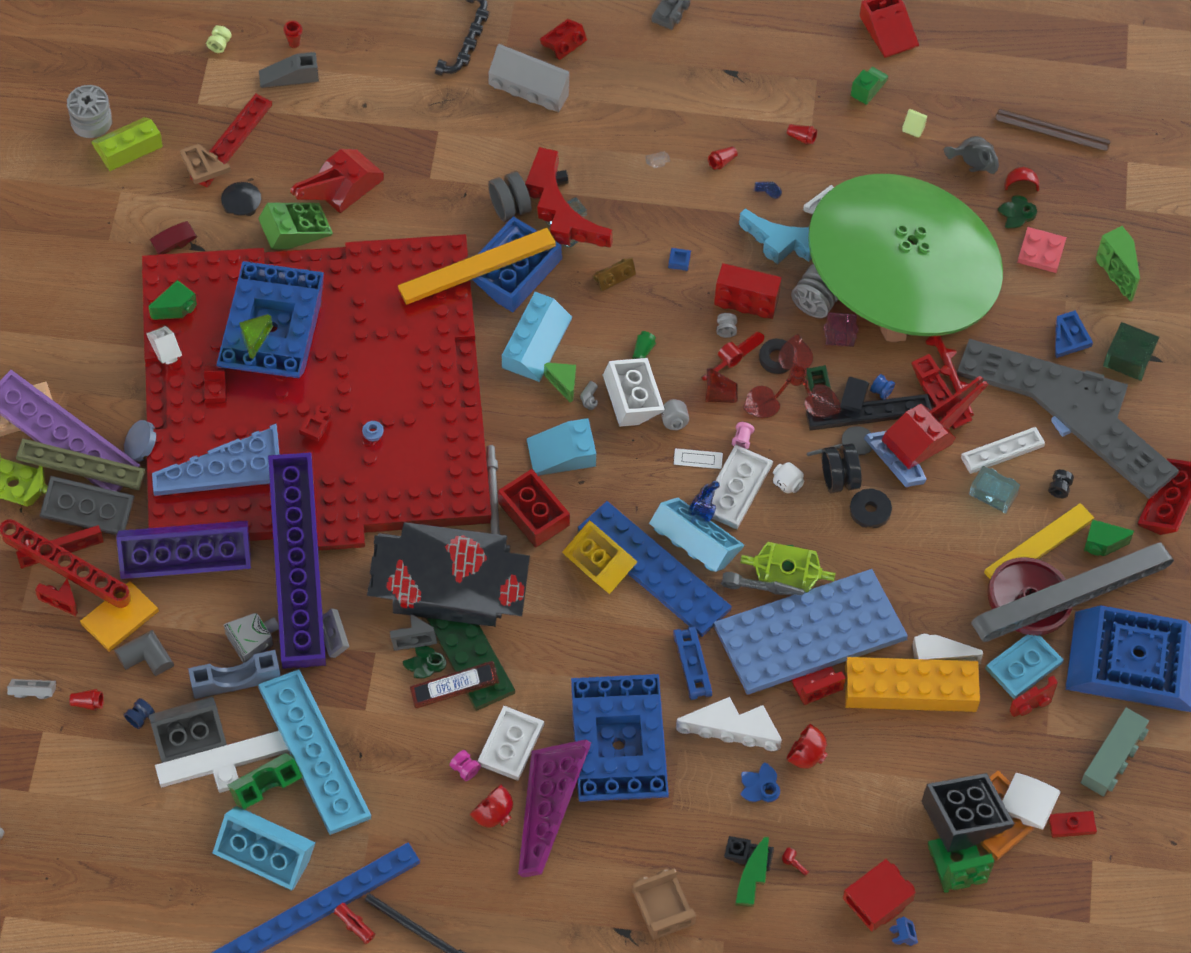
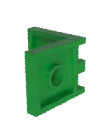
M940 838L928 841L927 845L944 893L949 892L950 889L959 890L968 888L971 884L979 885L988 882L994 865L992 854L980 856L976 845L968 849L947 852ZM953 853L960 854L962 861L954 862L950 855Z

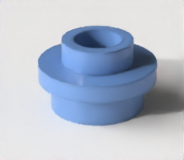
M369 421L363 426L362 432L367 440L377 441L382 437L384 430L379 422Z

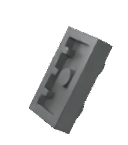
M662 0L652 15L651 22L672 30L676 23H680L682 13L689 8L691 0Z

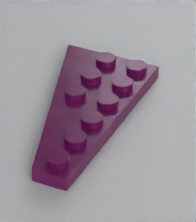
M587 739L532 750L518 871V875L523 878L541 875L591 745V742Z

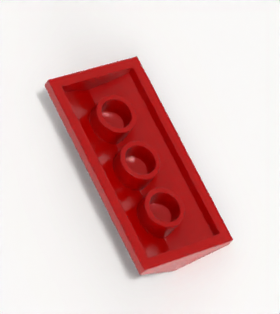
M1167 458L1179 470L1178 475L1148 499L1137 523L1138 526L1159 535L1178 531L1191 503V461Z

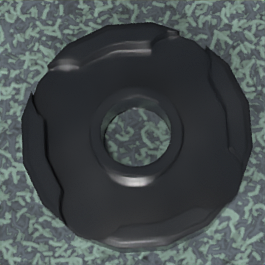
M872 488L863 489L857 492L851 499L850 515L854 522L861 527L879 528L890 519L892 511L891 501L880 490ZM868 505L874 506L876 511L868 512L865 507Z

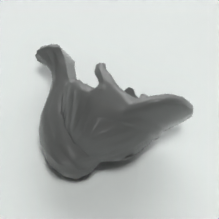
M970 137L956 148L950 146L943 149L948 159L962 155L964 162L973 167L969 169L970 172L987 171L990 174H995L998 171L999 163L994 147L982 137Z

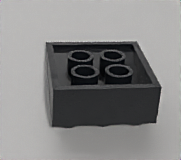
M987 773L926 785L921 802L947 852L968 849L1014 827V822Z

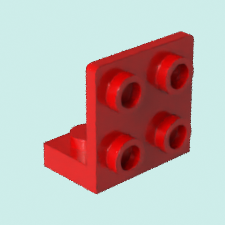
M832 666L792 679L791 682L803 705H807L843 690L846 678L842 671L835 673Z

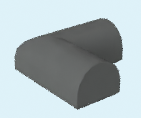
M153 630L114 650L125 670L143 660L146 661L155 676L174 667L173 661Z

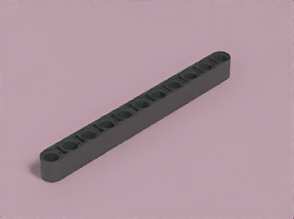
M1159 542L985 612L973 619L971 624L981 640L987 642L1164 570L1174 562V559L1162 542Z

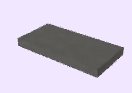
M51 476L40 518L85 529L99 525L102 533L117 536L118 531L126 530L135 497L134 495Z

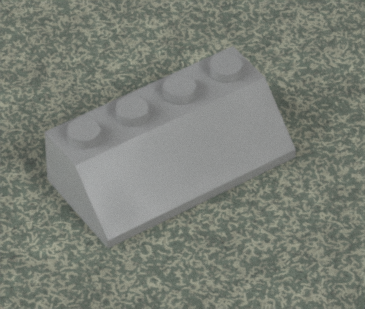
M498 44L489 70V85L506 91L513 96L524 98L531 103L544 106L548 110L559 112L569 96V71Z

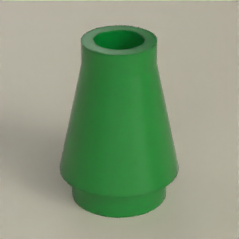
M642 331L641 334L637 335L632 359L647 357L656 345V337L653 334Z

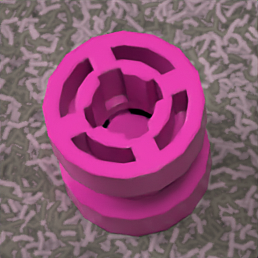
M466 750L457 753L449 764L454 771L460 773V777L464 781L472 779L481 767L476 760L470 758V754Z

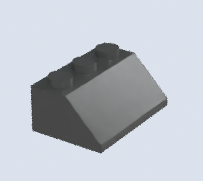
M213 697L148 715L162 763L227 745Z

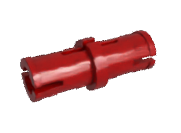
M341 903L334 910V914L347 925L346 928L350 932L353 931L364 944H368L373 940L376 934L362 922L363 918L360 915L356 916L345 903Z

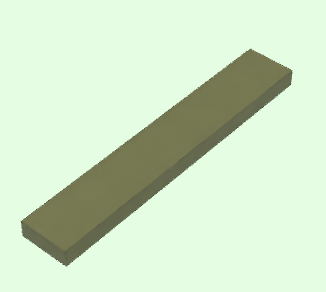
M23 438L16 455V459L19 461L135 490H140L146 472L143 468Z

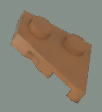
M200 144L180 150V155L194 184L231 172L229 164L220 162L216 155L207 152Z

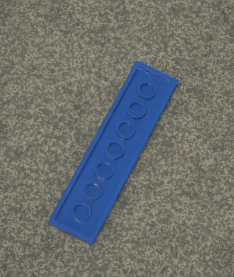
M608 501L578 526L577 531L580 532L590 520L638 561L628 572V575L689 627L695 626L697 634L701 637L714 627L715 621L721 620L731 611L732 606Z

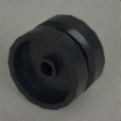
M853 443L842 445L839 451L834 446L823 448L821 453L822 470L828 492L830 494L841 492L844 486L849 491L860 489L862 484L861 466L855 445Z

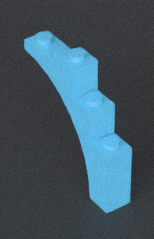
M746 208L740 213L739 225L744 231L752 234L759 243L764 244L763 253L769 260H773L778 264L793 250L799 257L806 259L808 262L812 259L808 242L809 227H789L772 223L758 217Z

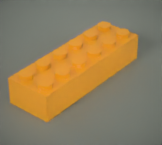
M847 657L845 708L977 712L980 702L978 661Z

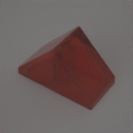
M708 368L705 384V402H737L738 384L712 368Z

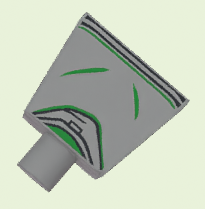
M257 613L224 624L225 635L243 663L247 662L253 654L262 653L271 648L273 645L271 633L279 629V625L274 617L263 622Z

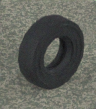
M776 338L768 340L759 351L761 366L772 374L786 373L795 363L796 352L794 347L786 340ZM776 350L784 353L785 359L781 362L772 361L769 356L770 353Z

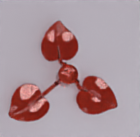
M799 334L790 338L779 353L778 358L781 367L790 370L788 379H786L781 389L774 395L772 389L767 386L754 387L748 393L743 406L744 410L754 417H772L780 410V403L777 398L791 383L794 386L804 385L806 393L809 395L806 397L804 404L806 410L811 415L827 417L838 414L841 411L840 401L829 387L817 384L813 387L812 392L809 390L808 380L805 377L807 374L806 369L812 365L813 354Z

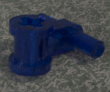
M713 481L703 486L691 502L688 513L692 516L698 515L704 521L710 522L716 511V505L712 504L715 490L720 487V483Z

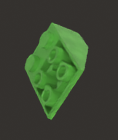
M267 203L258 218L271 249H291L333 234L320 203Z
M1120 226L1102 235L1096 260L1099 266L1103 267L1108 273L1110 280L1117 284L1122 295L1126 296L1131 302L1140 280L1134 240L1125 228Z

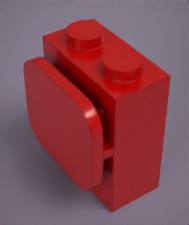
M885 859L846 888L843 899L873 932L903 912L905 907L914 900L916 892L913 884L909 880L905 881L900 875L898 867L893 863L890 864Z

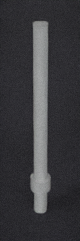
M489 445L486 447V461L491 505V534L500 535L496 478L498 461L495 459V446Z

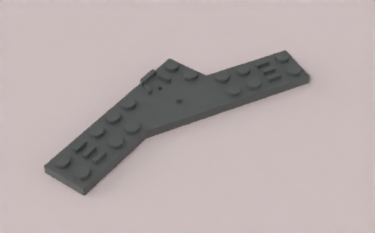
M969 339L957 371L958 376L971 380L981 376L983 378L982 382L986 381L988 385L1031 397L1053 417L1055 416L1075 436L1148 499L1178 475L1179 470L1118 419L1128 384L1104 378L1105 375L1088 370L1083 372Z

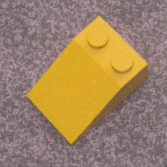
M590 520L562 551L566 557L609 594L638 562Z

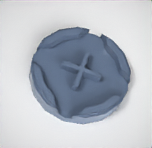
M139 420L130 428L126 436L124 452L136 462L144 460L142 458L148 456L155 445L156 433L153 432L155 427L152 423Z

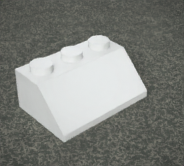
M648 358L609 361L603 373V378L619 427L639 425L664 412L665 409Z

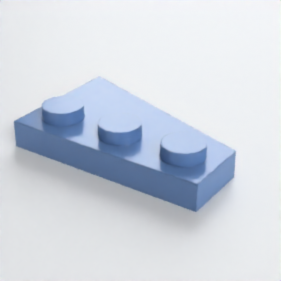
M886 431L866 434L864 440L905 487L925 483L927 479L920 464L908 469L883 443L882 438Z

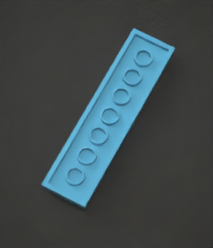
M298 669L259 684L261 695L291 756L299 768L302 779L329 835L370 820L371 813L300 670Z

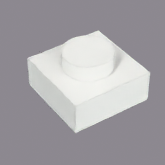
M234 764L213 770L219 793L228 791L227 784L238 779Z

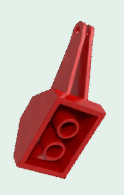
M340 149L325 161L317 175L294 184L290 193L298 200H325L335 210L342 213L384 180V173L357 149Z
M979 376L932 410L922 404L908 410L885 432L882 438L883 443L908 469L925 461L953 444L956 437L950 432L949 428L978 395L986 389L988 383L986 381L982 382L983 378ZM958 402H960L941 421L938 419L948 410H950L953 406H955Z

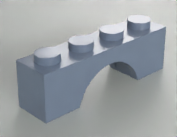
M275 650L253 654L247 662L234 667L219 668L206 664L188 668L194 699L258 686L263 682L280 677Z

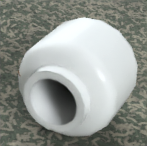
M790 462L783 465L779 464L773 471V483L785 493H796L804 484L803 472Z

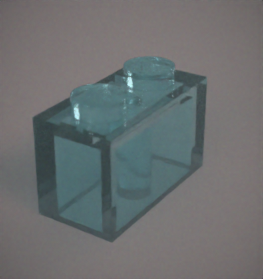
M982 466L971 484L969 495L1007 513L1018 495L1020 484L1012 478L999 474L992 468Z

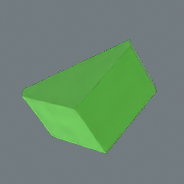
M548 362L544 364V376L571 403L574 398L576 365Z

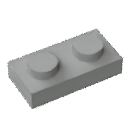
M330 609L323 615L324 642L329 657L336 658L350 646L338 610Z
M12 679L8 685V695H14L17 698L36 696L39 699H46L52 697L56 690V681Z

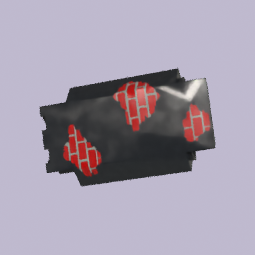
M404 522L401 536L381 533L374 535V554L371 559V579L367 596L393 599L394 614L409 616L412 614L417 617L496 627L497 618L501 619L502 614L523 615L530 555L510 553L511 545H507L506 535Z

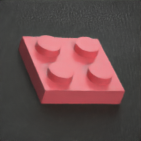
M1027 227L1017 263L1056 273L1066 237Z

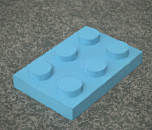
M1026 635L988 663L985 669L1013 699H1016L1063 663V659L1040 635Z

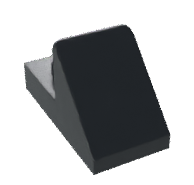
M848 377L840 408L860 413L869 383L865 380Z

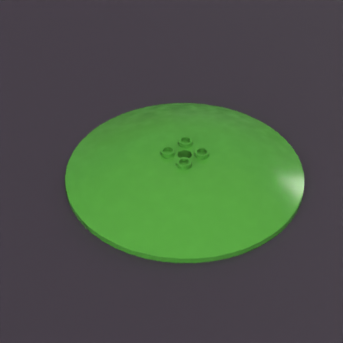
M870 174L844 181L831 189L820 200L812 215L809 225L808 242L811 258L818 274L829 290L844 305L876 325L908 335H947L959 332L977 323L990 311L998 298L1003 281V266L998 246L992 234L972 209L940 187L903 175ZM907 240L913 241L916 245H912V244H911L909 241H907Z

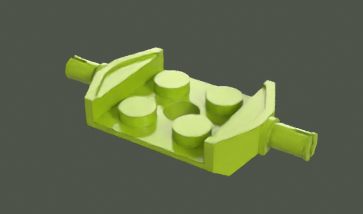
M0 455V499L28 507L33 505L40 495L46 494L48 486L45 484L43 466H39L38 469L3 459ZM12 480L19 481L18 485L14 487L8 486V483Z
M767 542L758 556L755 555V558L745 555L741 556L740 564L753 565L758 581L762 582L777 581L809 592L818 580L824 579L834 582L835 573L822 571L823 568L820 567L817 552L813 550ZM786 561L794 564V569L790 572H786L782 568V564Z

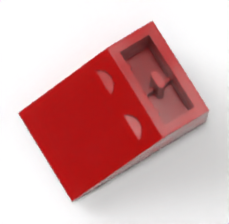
M902 0L861 1L859 16L884 58L919 47V42Z

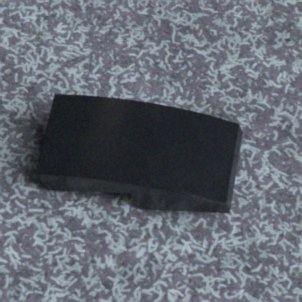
M729 836L724 858L746 866L758 844H752L750 839ZM768 846L766 871H770L774 847Z

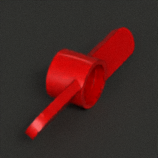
M756 332L738 346L733 342L725 344L718 352V357L722 362L701 377L702 380H707L726 365L729 368L736 366L746 354L764 341V334Z

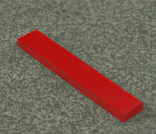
M255 93L209 152L216 155L220 162L226 164L272 107V101ZM215 178L206 180L198 184L208 188V186Z

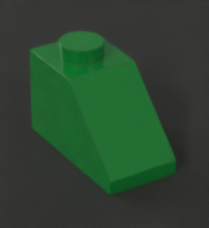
M177 280L148 306L150 317L153 320L183 318L195 309L197 305L196 295Z
M1092 519L1084 551L1095 556H1106L1129 545L1134 530Z

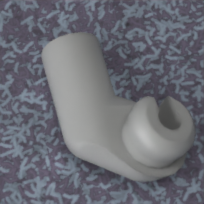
M592 381L587 384L580 395L584 407L589 410H593L598 404V401L593 397L598 386Z

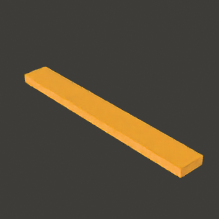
M545 228L398 285V290L407 305L556 247V242L548 228Z

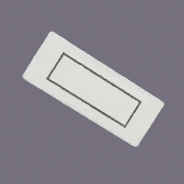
M675 449L674 465L722 469L723 453Z

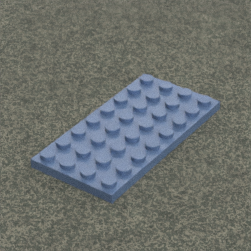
M872 569L813 588L803 595H792L714 622L716 633L747 695L845 662L847 657H859L906 641L908 637Z

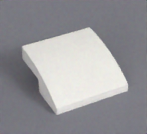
M1015 773L1002 802L1011 817L1021 819L1024 825L1044 829L1060 795V791L1042 781Z

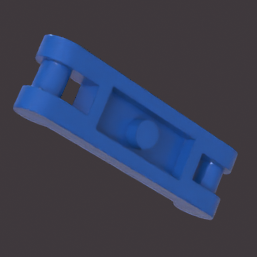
M688 627L687 630L682 631L680 629L673 630L690 700H695L699 696L704 695L705 697H711L712 688L696 627ZM690 638V641L684 642L683 639ZM702 682L703 687H695L696 683Z

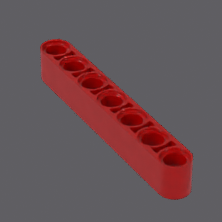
M7 519L0 524L2 540L9 546L61 576L68 578V580L115 607L124 608L130 603V591L123 582L15 520ZM9 529L16 530L12 535L5 534ZM26 540L34 541L31 545L26 546L23 544ZM45 550L52 551L48 556L41 555ZM62 561H70L68 566H60ZM82 571L89 572L86 577L78 576ZM99 582L107 583L103 588L97 587ZM119 592L126 594L123 598L118 599L115 597Z

